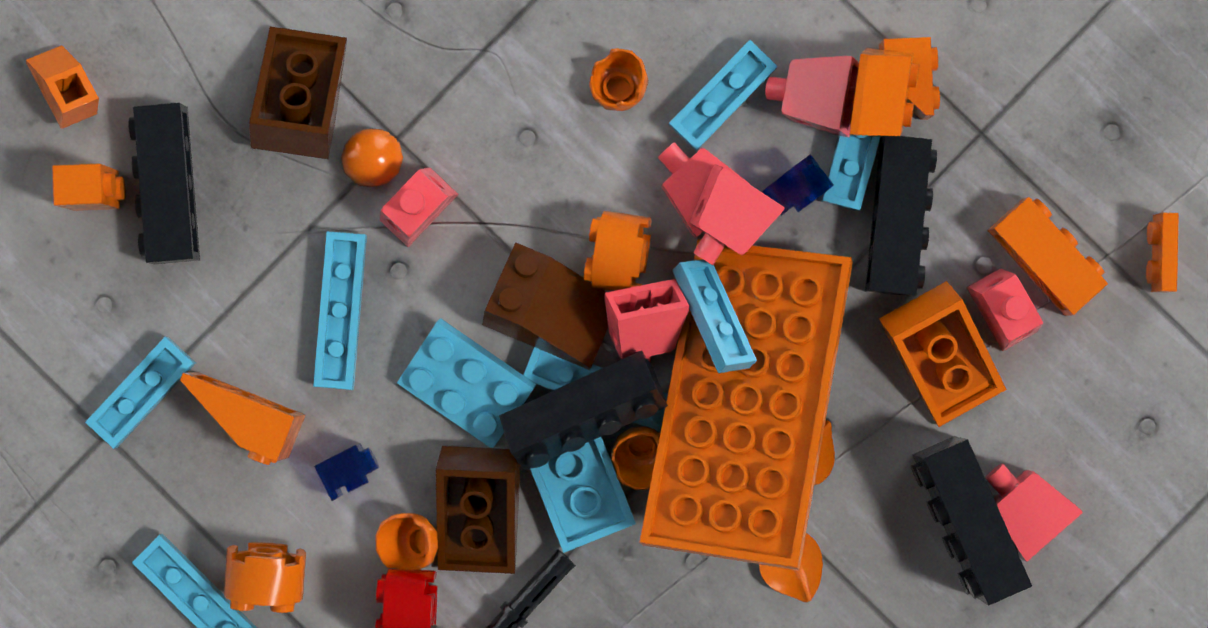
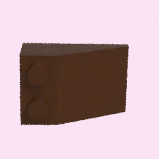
M270 26L249 121L252 149L329 159L347 45L346 37Z
M515 242L485 308L482 325L590 370L608 330L604 298L606 291L593 288L590 281H585L584 277L552 257Z
M442 446L436 466L438 570L515 574L520 464L513 457L510 449Z

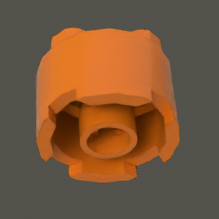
M604 211L601 217L593 218L590 226L589 241L595 242L594 255L586 259L584 280L591 281L593 288L610 291L641 286L642 284L636 283V279L639 278L640 273H646L651 235L643 233L644 228L651 227V217Z
M265 542L248 543V550L238 551V546L236 545L229 546L226 555L224 596L226 599L231 600L230 608L239 611H250L254 609V605L270 606V610L273 612H293L295 603L303 600L306 566L305 550L300 548L296 550V554L287 553L288 545Z

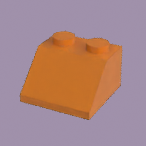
M866 48L860 54L850 134L901 136L903 126L911 127L914 104L907 103L909 87L916 88L920 66V64L913 63L914 54Z

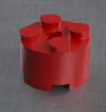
M388 569L387 574H382L381 579L377 580L376 602L383 603V613L380 614V619H376L375 628H431L434 624L436 625L438 588L436 585H430V582L434 583L437 572L432 570Z

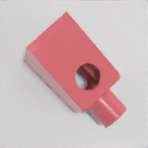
M852 56L794 59L790 62L787 78H768L765 88L766 99L783 101L782 114L791 121L842 137H850L859 62Z
M674 142L658 156V159L672 173L661 187L695 239L703 231L692 225L690 220L714 165L724 167L747 182L703 147L689 158Z
M715 164L690 220L692 225L705 232L693 253L711 265L715 263L725 246L742 256L777 219L785 207L729 170Z
M431 168L419 169L380 210V221L409 247L459 194Z
M1000 268L966 287L1002 351L1037 333L1043 325V321L1021 281L1012 272Z
M676 279L605 293L609 334L621 360L642 350L648 361L651 362V356L669 353L675 349L689 311V304Z
M1001 463L985 477L998 492L994 500L1020 559L1026 562L1083 513L1080 508L1034 471L1026 470L1016 478Z

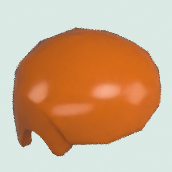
M615 48L610 50L607 57L594 63L589 87L594 100L604 109L626 111L637 105L644 98L649 80L641 58L632 50Z
M369 128L355 133L344 144L341 155L344 173L355 184L367 187H378L389 183L399 174L403 161L400 143L389 132L382 129Z
M646 426L629 428L617 436L612 447L611 461L615 467L617 479L634 490L650 489L660 433H657L655 429Z
M394 514L379 525L375 534L376 552L387 568L404 570L427 568L433 562L438 549L437 530L426 517L420 514Z

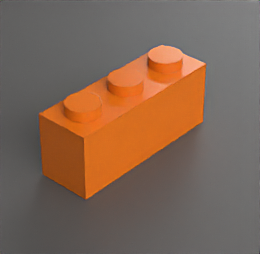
M1030 197L1021 199L987 231L1065 316L1075 315L1108 285L1102 277L1105 272L1092 257L1088 256L1085 259L1075 248L1078 242L1067 229L1062 227L1059 230L1049 219L1052 213L1039 199L1033 201Z

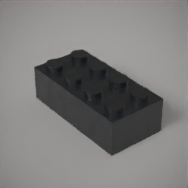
M953 436L912 454L916 464L911 465V470L920 487L924 486L930 494L931 500L926 501L928 509L935 523L940 522L944 526L947 535L942 537V540L951 559L955 558L962 567L963 571L958 573V577L966 594H971L974 599L977 598L989 606L1032 587L968 439Z

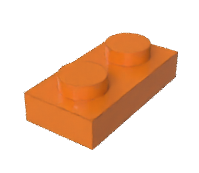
M1179 213L1153 215V222L1150 221L1148 223L1147 242L1149 245H1152V260L1147 262L1146 280L1148 284H1151V292L1167 293L1177 291Z

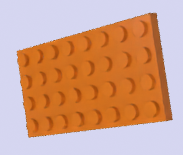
M753 245L741 256L728 247H724L713 265L757 361L749 369L718 373L689 309L678 339L666 401L668 406L665 407L639 541L640 544L800 571L853 264L851 257ZM697 255L694 256V261L703 260Z

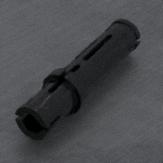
M557 549L509 603L505 601L500 606L502 611L486 628H518L519 626L523 628L528 623L526 618L576 565L561 550Z

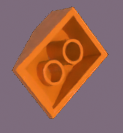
M947 281L879 318L895 352L938 427L1007 390L963 299Z
M200 372L182 374L180 381L241 448L249 450L248 458L266 465L289 458L306 414Z

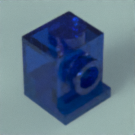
M810 154L762 192L785 207L780 214L782 216L792 207L799 213L834 186V184Z
M361 443L314 466L331 501L343 496L341 487L345 486L349 493L368 483L366 475L380 468L372 450L369 447L363 449Z

